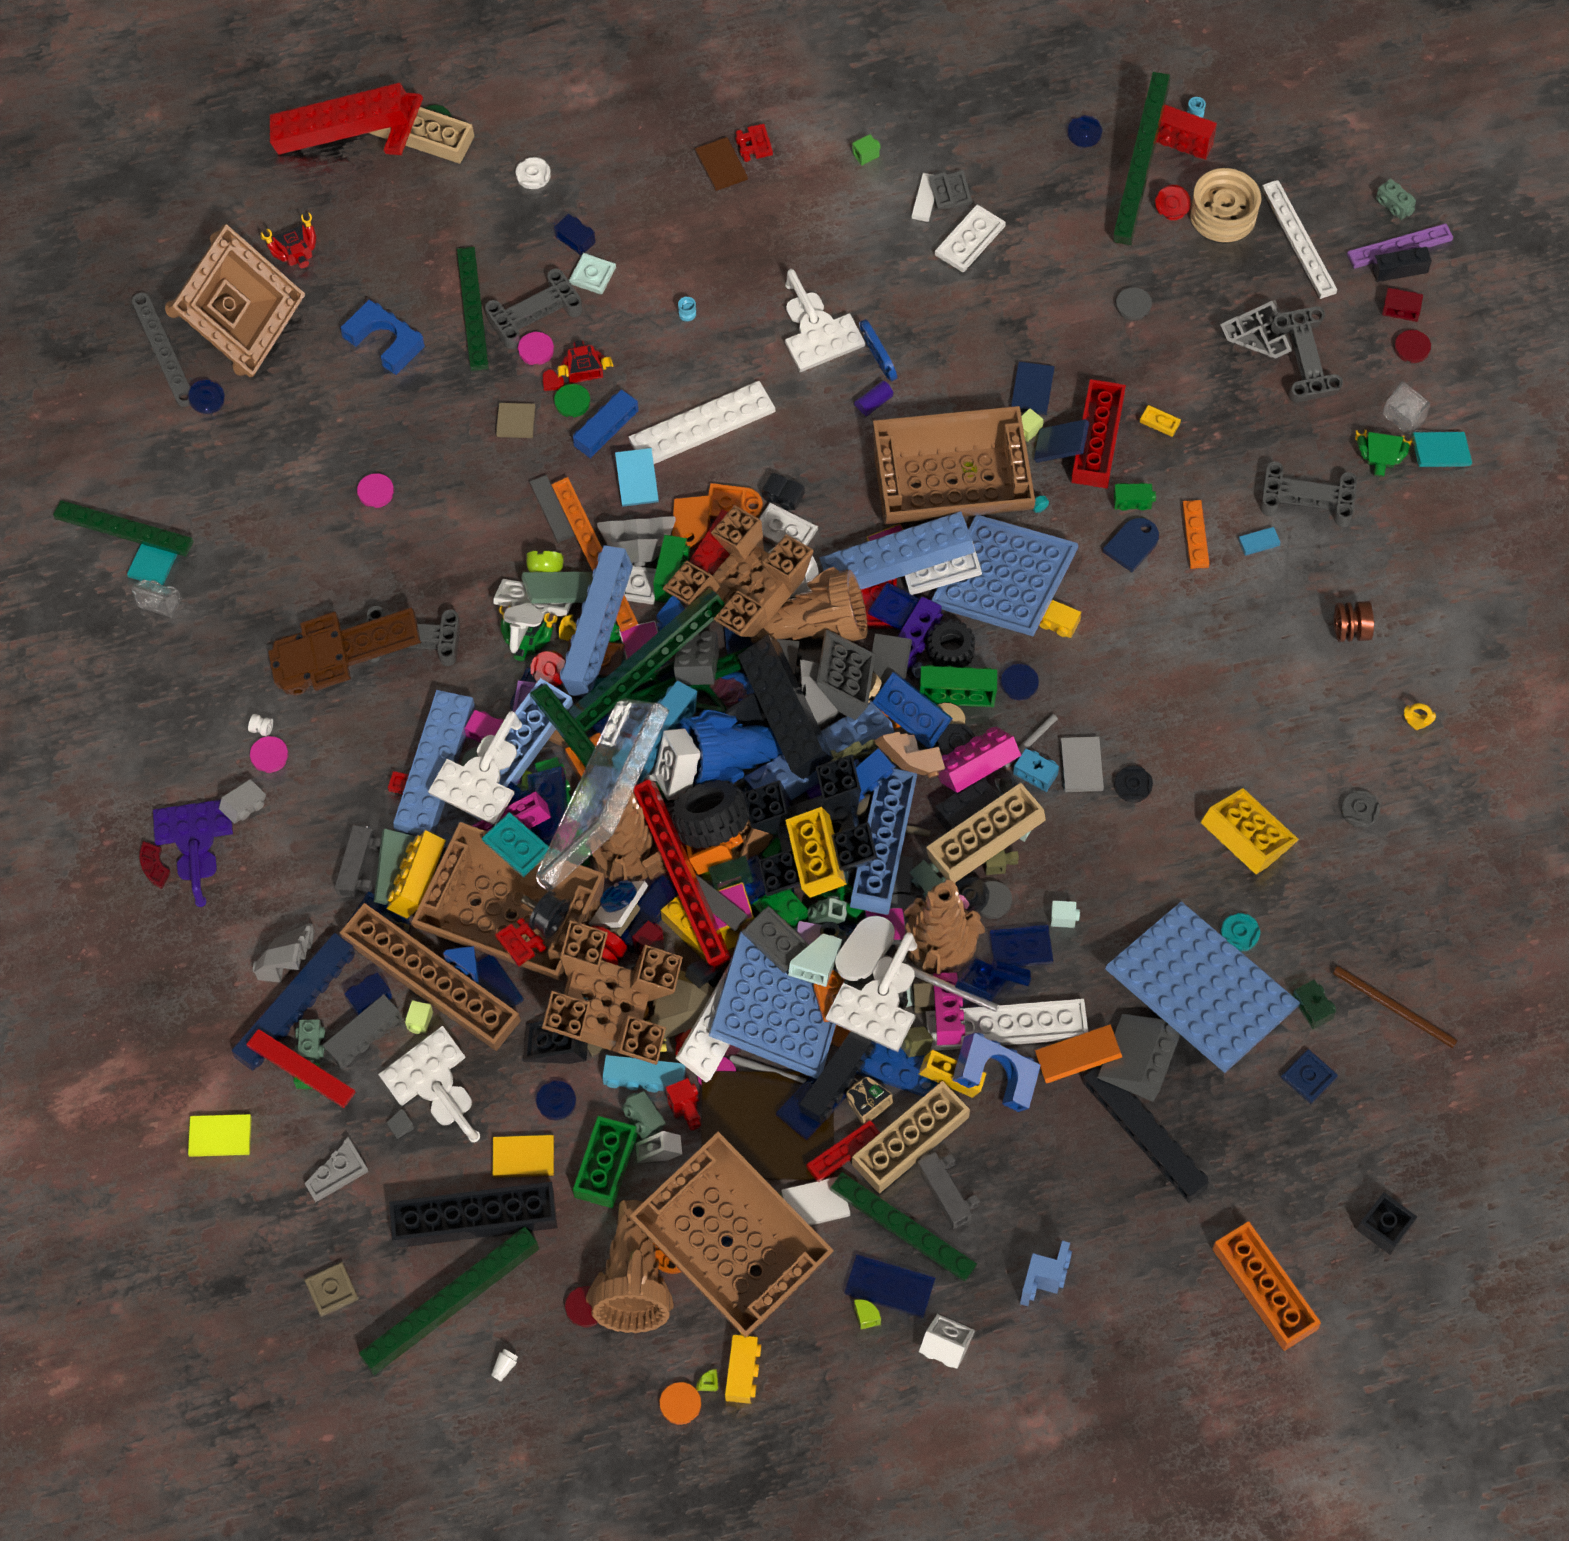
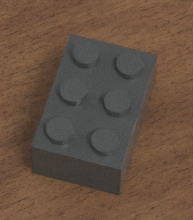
M704 631L698 633L676 653L674 663L676 682L679 681L685 685L715 683L719 655L717 632Z

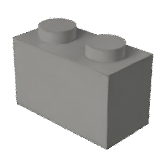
M250 779L223 796L219 809L235 824L240 820H245L252 812L259 811L264 806L266 794Z

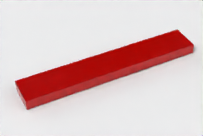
M260 1029L256 1031L246 1044L248 1048L342 1108H345L356 1093L354 1089Z

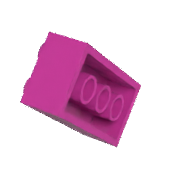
M997 726L992 727L981 736L972 738L967 744L956 747L953 752L942 755L945 769L939 772L938 778L940 782L958 793L1020 757L1021 754L1014 736Z

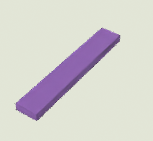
M1445 223L1350 250L1347 252V256L1353 269L1372 264L1375 255L1425 246L1428 248L1452 241L1453 236Z

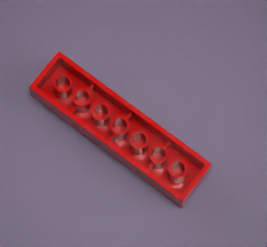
M396 83L271 114L270 143L279 155L409 123L408 95L401 83Z

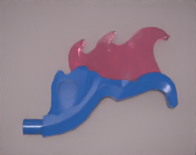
M737 672L721 677L717 687L713 690L720 699L729 698L725 702L726 705L735 704L754 693L748 677L744 673Z

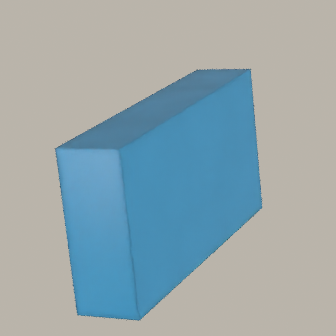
M1274 527L1243 535L1238 539L1245 556L1280 546V540Z

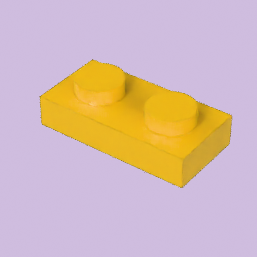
M1148 405L1140 418V423L1173 437L1181 423V419Z

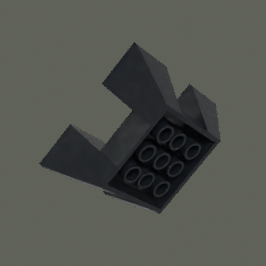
M852 754L816 767L822 795L793 805L780 780L744 792L751 827L779 836L781 853L759 860L766 896L801 888L786 819L819 807H823L830 815L834 830L832 839L841 871L847 872L867 865L878 858L869 822L859 824L857 810L861 786Z

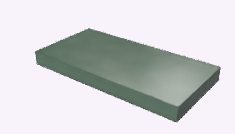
M523 572L521 578L531 604L583 603L588 596V586L593 581V572Z
M388 829L382 831L374 902L384 905L389 904L387 898L389 893L395 888L393 882L401 872L399 866L408 854L405 852L410 842L414 841L416 836Z

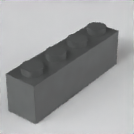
M383 994L323 1044L325 1053L340 1069L344 1065H349L357 1054L366 1051L369 1044L374 1040H379L387 1029L399 1023L401 1019L399 1010Z

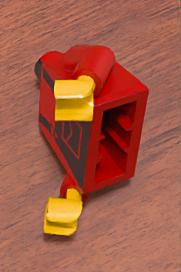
M308 213L310 217L308 221L303 219V215L301 216V220L306 224V227L304 225L298 226L272 237L273 240L271 239L272 232L270 229H266L269 237H265L261 232L260 237L262 240L267 241L266 245L274 258L286 262L289 266L298 264L300 268H306L309 265L307 259L312 257L311 251L315 249L317 239L314 227L311 225L312 216L310 213Z
M577 340L573 344L574 348L568 350V356L563 358L561 365L557 369L558 377L566 375V377H569L570 384L603 378V370H606L608 366H614L611 357H605L601 352L595 350L592 345L585 346L583 340Z

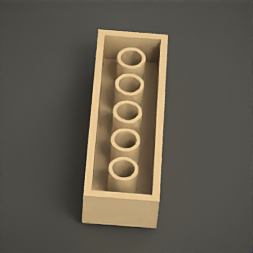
M420 107L405 146L460 164L474 138L472 124ZM392 127L369 133L388 139Z
M1020 783L927 846L928 858L947 880L955 883L1046 821L1044 809Z
M942 1081L852 1157V1165L880 1194L919 1161L921 1156L927 1154L969 1118L970 1109Z

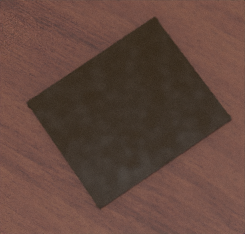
M715 1071L710 1081L705 1082L702 1080L701 1147L719 1132L765 1180H816L806 1168V1165L834 1146V1106L832 1107L833 1110L827 1120L824 1119L821 1124L800 1112L801 1101L817 1080L801 1072L785 1073L807 1079L805 1084L777 1072ZM831 1173L823 1180L834 1178L835 1173Z

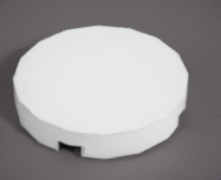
M527 158L524 162H520L516 168V179L524 188H541L549 182L551 177L549 165L541 158Z

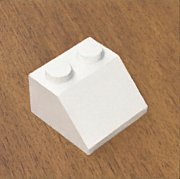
M937 1314L925 1333L919 1352L927 1358L943 1362L948 1367L958 1368L975 1330Z

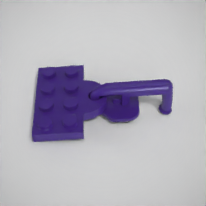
M221 800L153 809L156 845L176 843L177 849L184 854L177 862L178 875L183 880H191L195 904L198 907L205 906L207 901L201 891V878L211 877L217 870L216 857L207 850L212 846L214 837L233 834L232 821L219 809Z

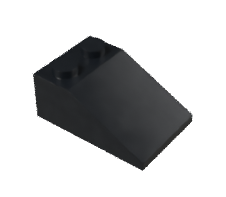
M543 1021L527 1024L523 1054L524 1062L572 1064L586 1061L588 1043L543 1029Z

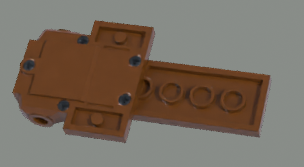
M412 607L342 631L338 614L332 612L300 623L301 633L284 636L274 641L273 648L268 653L276 686L286 694L301 695L312 685L315 691L350 680L349 666L419 644L421 639L415 612Z

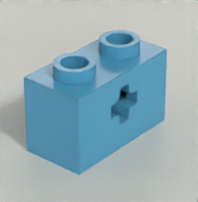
M1025 749L1014 766L1013 774L1047 792L1058 776L1059 766L1053 760L1041 757L1038 752Z

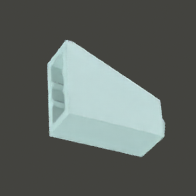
M826 934L819 936L791 960L788 976L826 987L835 965L836 956L840 951L842 939Z

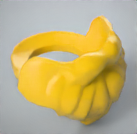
M573 615L565 616L561 620L559 626L560 639L569 641L572 635L576 633L577 628L576 623L573 621Z
M1417 703L1411 705V707L1407 705L1404 709L1407 723L1415 730L1429 726L1436 718L1435 712H1432L1431 708L1425 704ZM1422 709L1426 711L1428 715H1419L1418 713L1414 712V710Z

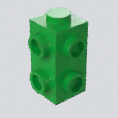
M1115 484L1114 509L1122 511L1138 509L1144 511L1152 509V503L1156 502V491H1152V484Z

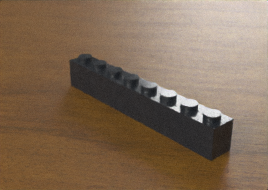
M907 991L903 992V997H899L898 1008L903 1010L908 1004ZM851 1031L801 1101L800 1112L820 1124L824 1119L827 1120L832 1113V1107L835 1103L838 1104L841 1101L846 1087L849 1088L853 1084L855 1074L862 1071L867 1057H871L875 1052L877 1043Z
M1102 1065L1097 1066L1086 1074L1083 1080L1085 1087L1188 1203L1207 1189L1209 1184L1207 1175L1195 1167L1193 1159L1181 1151V1146L1177 1141L1170 1139L1167 1130L1154 1121L1153 1114L1141 1106V1101L1135 1095L1132 1096L1129 1091L1099 1079L1098 1075Z

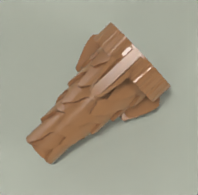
M834 567L821 572L811 581L807 582V586L811 591L796 594L795 598L787 599L758 635L750 637L751 642L756 643L767 634L775 640L789 638L798 640L811 636L812 639L821 638V640H824L826 630L852 643L856 640L865 639L867 636V616L863 596L855 574L851 570L839 571Z
M622 787L620 791L615 792L608 800H605L606 812L604 809L598 810L588 826L594 830L590 845L593 862L597 870L604 873V877L609 878L612 882L628 883L648 878L642 862L657 853L659 849L645 819L641 806H638L636 796L631 789Z
M945 880L943 883L934 886L931 891H928L925 903L922 898H917L904 911V914L909 918L905 927L906 933H912L917 944L916 950H908V957L914 962L916 967L921 968L926 973H937V975H940V973H954L966 967L976 951L979 934L985 933V927L980 921L981 916L976 911L972 910L968 913L964 909L963 901L959 897V890L951 880Z
M623 1200L619 1203L618 1225L614 1240H612L610 1246V1258L606 1261L605 1275L602 1272L598 1273L586 1298L587 1303L592 1306V1316L600 1325L625 1333L647 1332L659 1328L668 1321L670 1311L674 1307L672 1296L664 1279L658 1276L659 1259H656V1245L629 1218L643 1203L638 1200Z

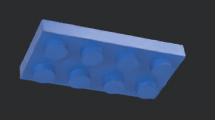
M896 672L891 674L872 702L908 733L915 735V738L928 749L934 746L953 719Z
M878 1043L871 1057L868 1056L865 1060V1066L862 1071L856 1073L923 1097L937 1086V1082L919 1075L924 1056L926 1055L908 1057L901 1047L896 1052Z

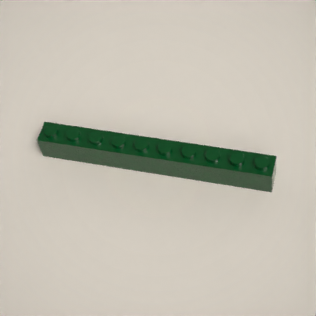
M1152 72L1115 226L1114 243L1132 245L1169 91V74Z
M710 588L707 589L568 710L584 733L714 620L716 615L725 606V603L718 594Z
M526 1227L522 1228L359 1352L363 1363L373 1375H376L537 1252L539 1247L535 1238Z

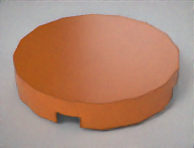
M684 1382L674 1383L662 1392L660 1410L670 1423L677 1425L688 1424L699 1415L701 1397L691 1384Z

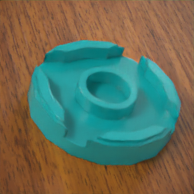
M1244 913L1228 916L1221 928V936L1239 951H1248L1258 943L1261 933L1257 921Z

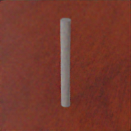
M1052 714L1018 747L1021 755L1025 749H1028L1058 720L1056 715ZM1016 758L1015 760L1011 761L1010 763L1004 765L1003 768H1004V769H1007V768H1008L1010 765H1012L1018 758Z
M733 1054L730 1057L732 1063L759 1072H777L804 1084L807 1080Z

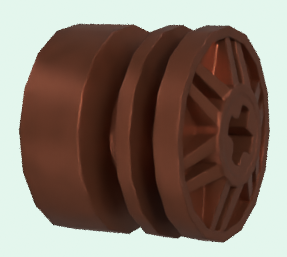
M1370 601L1356 602L1354 610L1350 602H1346L1345 607L1342 602L1336 603L1334 630L1338 642H1344L1345 638L1348 642H1351L1354 633L1358 641L1372 640L1374 617Z

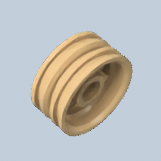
M1220 168L1207 172L1198 180L1194 189L1189 212L1193 226L1200 234L1217 242H1233L1244 238L1252 231L1256 223L1261 204L1260 189L1250 176L1235 169Z

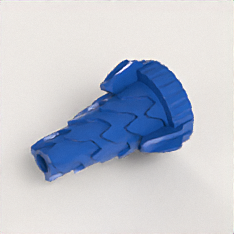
M703 710L699 716L681 719L677 724L676 730L686 729L689 736L692 737L696 748L700 751V759L697 763L693 787L697 784H704L706 781L714 782L715 780H721L722 782L726 780L735 783L744 777L742 769L756 768L755 765L771 762L770 760H774L782 755L783 752L771 727L758 725L742 727V724H735L737 722L735 716L713 710Z

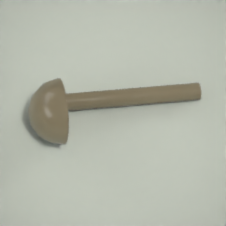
M865 793V798L858 804L857 815L862 823L868 822L869 817L867 816L872 793ZM910 825L906 827V833L930 837L931 830Z

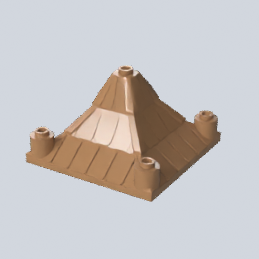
M225 224L219 231L211 234L210 247L176 299L166 303L165 311L171 318L181 317L218 350L223 352L225 356L233 361V370L237 375L253 377L302 301L305 293L232 228Z

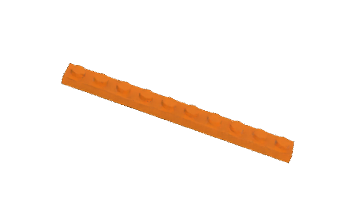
M567 477L551 485L593 571L597 568L598 555L603 549ZM625 595L616 618L621 632L638 625Z

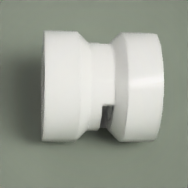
M253 714L249 721L248 731L252 733L259 732L265 737L269 736L273 728V719L268 717L262 718L258 714Z

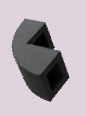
M700 959L687 968L685 975L699 989L707 982L712 987H715L723 976L720 970L708 964L707 959Z

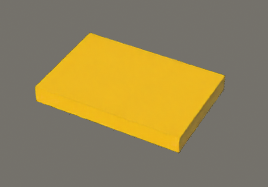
M554 1135L493 1137V1178L554 1176Z

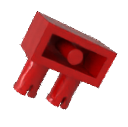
M686 1078L667 1086V1102L674 1118L684 1116L691 1131L698 1129L701 1124L699 1122L700 1116L697 1112V1102H699L695 1084H690L689 1079Z

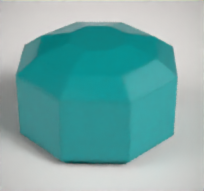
M1040 495L1035 498L1034 513H1040L1048 507L1049 500L1046 496Z

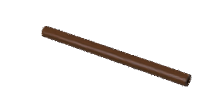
M1337 966L1333 974L1452 1049L1457 1043V1039L1343 968Z

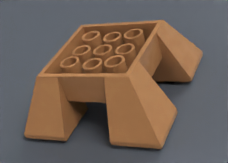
M734 505L711 532L715 539L728 551L729 557L713 575L686 561L663 587V590L690 605L710 588L725 603V606L716 615L714 620L739 636L756 637L804 581L814 551L812 548L786 534L769 554L764 551L761 520Z
M570 920L560 955L568 979L565 992L561 994L551 991L542 1028L657 1065L666 1027L644 1021L647 1002L675 992L683 957L645 945L634 969L629 970L601 960L608 932Z

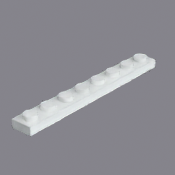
M1279 180L1262 185V191L1319 298L1336 294L1337 288Z

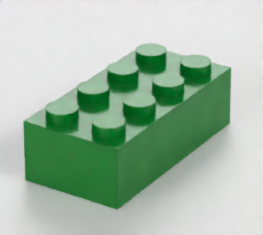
M921 666L918 691L936 705L952 703L956 706L994 707L997 694V669L988 667L977 669L972 667Z
M601 1116L597 1117L573 1188L574 1198L614 1208L638 1135L636 1126Z

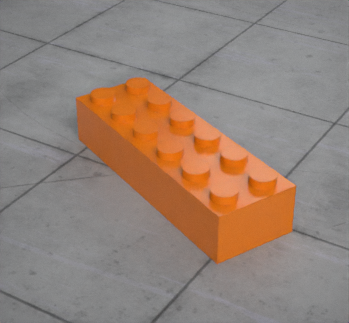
M1249 1221L1214 1243L1212 1250L1283 1351H1286L1319 1329L1320 1320Z

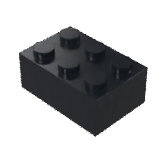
M982 778L936 805L935 817L949 832L998 799L999 796L985 778Z

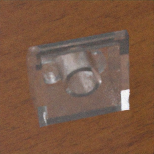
M1402 381L1386 402L1383 414L1389 421L1394 422L1400 430L1412 435L1413 432L1425 423L1430 402Z
M142 580L131 588L138 607L170 618L173 617L181 601L176 588L160 585L153 580Z

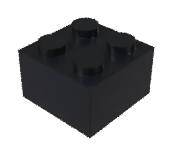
M1383 1192L1362 1219L1357 1231L1391 1255L1412 1228L1418 1216Z

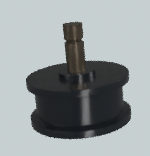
M552 890L548 891L538 903L526 895L521 899L522 903L533 909L529 919V928L532 930L538 929L545 938H550L556 933L565 920L570 908V901L567 899L561 900L556 897V893Z

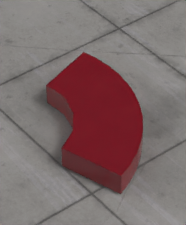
M143 841L139 854L142 870L153 885L163 889L171 872L161 863L160 855L162 849L159 846Z

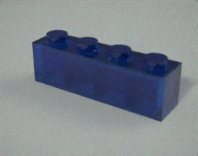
M663 876L651 884L650 890L646 895L643 894L638 901V906L641 909L622 936L619 937L627 945V950L631 953H634L632 937L648 920L652 924H658L662 920L661 909L679 896L674 884Z

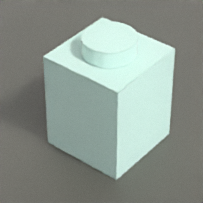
M1053 901L1051 926L1074 928L1075 921H1079L1080 909H1076V902Z

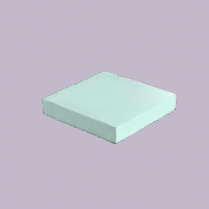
M583 253L569 282L577 287L602 295L616 269V264Z

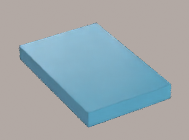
M652 448L615 452L622 507L659 502Z

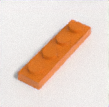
M1183 501L1182 507L1190 569L1209 568L1202 501Z

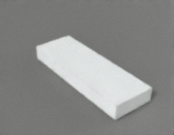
M923 173L912 219L926 222L930 220L935 201L929 176H933L932 174Z

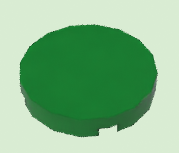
M567 384L561 387L554 397L555 408L565 417H579L585 414L590 407V394L581 385Z

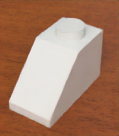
M661 1131L636 1143L637 1163L668 1161L682 1155L681 1135Z

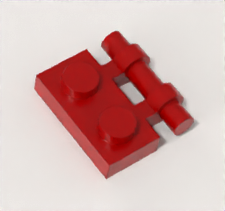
M764 124L747 127L748 133L743 134L742 130L736 131V142L740 145V155L744 158L745 162L751 160L750 154H755L756 159L773 155ZM751 141L752 145L747 146L746 142Z
M520 918L517 921L520 926L519 928L515 929L511 923L495 934L496 939L518 967L535 956L532 948H537L540 952L546 949L543 939L529 928V922H526L524 918ZM523 934L529 937L530 940L528 942L522 938Z

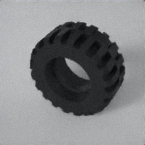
M715 780L714 782L706 781L704 784H697L695 787L687 789L684 794L678 796V800L674 801L670 812L680 840L694 848H709V846L713 845L715 847L722 842L730 841V838H735L739 831L742 832L749 819V811L740 788L726 780L723 782L721 780Z

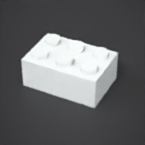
M686 729L663 732L654 777L667 800L678 799L680 794H684L687 789L693 788V779L697 772L696 767L700 759V751L696 748L692 737L689 736Z

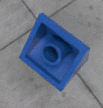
M474 946L445 950L443 953L445 961L480 985Z

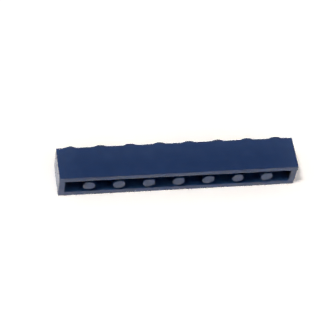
M334 933L231 1050L234 1058L251 1071L261 1066L265 1058L246 1045L252 1036L260 1029L277 1041L282 1037H286L292 1025L301 1020L305 1010L314 1005L318 995L324 993L332 979L340 975L345 964H349L353 960L355 954L353 945Z

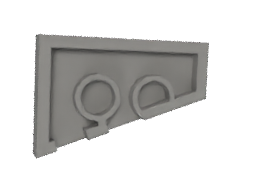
M349 1137L346 1138L344 1144L337 1151L333 1152L331 1158L305 1183L315 1203L369 1172Z

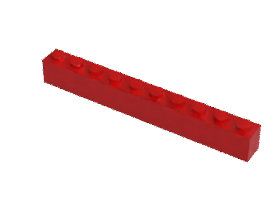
M648 779L632 787L708 964L716 967L732 958L656 783Z

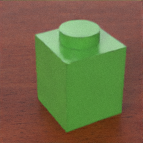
M871 134L852 143V154L862 166L878 158L881 147L878 140H874Z

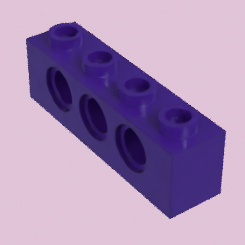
M921 597L898 635L901 638L912 639L907 671L915 665L918 653L923 652L926 646L925 641L930 631L943 618L941 613L942 606L924 597Z

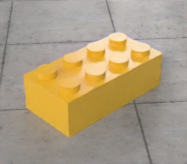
M819 807L786 819L802 890L811 898L847 885L844 872L839 869L832 839L834 830L831 818L824 808Z
M425 830L421 835H417L413 842L408 844L405 851L408 854L399 866L401 872L393 882L395 888L389 893L387 901H389L388 910L408 919L419 908L430 885L446 840Z

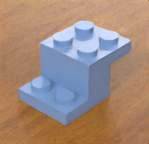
M1062 1241L1057 1260L1032 1254L1022 1291L1021 1305L1028 1306L1030 1300L1034 1301L1037 1288L1057 1294L1059 1287H1064L1067 1274L1066 1269L1069 1268L1072 1251L1069 1250L1070 1243Z

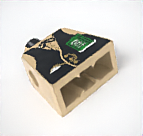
M865 1077L860 1082L854 1078L853 1084L846 1093L847 1102L862 1125L870 1120L872 1121L893 1104L892 1094L869 1077Z

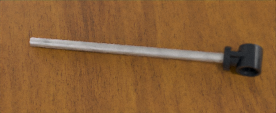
M826 922L820 928L821 935L834 933L833 936L842 939L841 948L852 934L840 929L834 922ZM912 967L915 977L994 1012H997L999 1009V1005Z

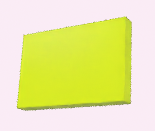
M251 1114L190 1116L189 1157L250 1155Z

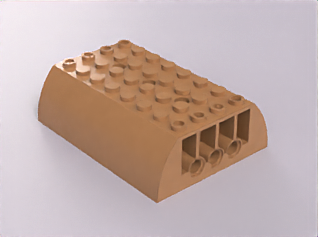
M1020 406L873 421L875 464L885 525L935 520L960 511L963 517L1034 509L1035 496ZM990 475L994 479L991 481H987L984 479V477ZM949 479H955L957 483L952 485L949 484L947 481ZM919 483L921 486L919 488H913L911 484Z
M460 822L412 920V925L415 928L467 947L474 946L475 950L516 964L496 939L495 934L511 923L515 929L519 928L520 926L517 921L520 918H524L526 922H529L533 909L521 902L524 895L538 903L548 891L552 890L556 893V897L561 900L567 899L570 901L568 914L562 925L550 938L543 937L542 932L538 929L533 930L536 935H540L543 939L546 949L540 952L537 948H532L535 956L522 964L521 967L560 981L567 979L560 955L569 921L572 920L590 926L589 923L601 904L604 873L548 854L525 877H522L482 841V837L487 831ZM473 899L481 900L478 906H473L470 903ZM509 912L517 913L514 919L506 917ZM526 934L522 935L526 942L530 940Z
M719 1132L629 1216L745 1338L760 1326L834 1251ZM701 1207L704 1215L702 1217L694 1216L693 1208ZM722 1237H730L732 1245L730 1247L723 1246L721 1243ZM758 1266L761 1270V1275L758 1277L752 1276L750 1268Z

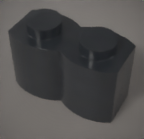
M771 473L762 489V497L767 502L779 503L786 510H796L805 494V487L802 484L788 480L776 473Z

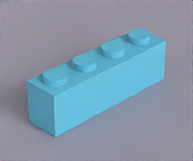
M606 1055L603 1083L610 1088H618V1086L626 1087L629 1090H638L639 1088L654 1093L666 1091L667 1086L685 1079L686 1066L682 1063L658 1061V1064L655 1065L636 1058Z

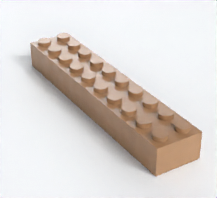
M365 903L340 932L341 938L353 945L356 951L495 1051L500 1048L521 1021L519 1013Z

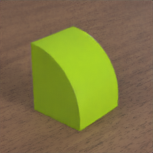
M854 1300L860 1329L881 1325L880 1313L872 1303L866 1300Z

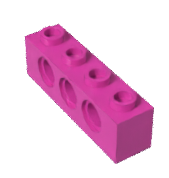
M535 791L506 807L500 820L510 812L530 829L551 818L547 802ZM484 820L472 825L487 832L494 827V825Z
M957 972L940 973V975L933 973V976L962 988V981H958ZM934 985L937 1045L961 1044V1036H965V1024H961V1021H964V1009H960V1007H963V998Z

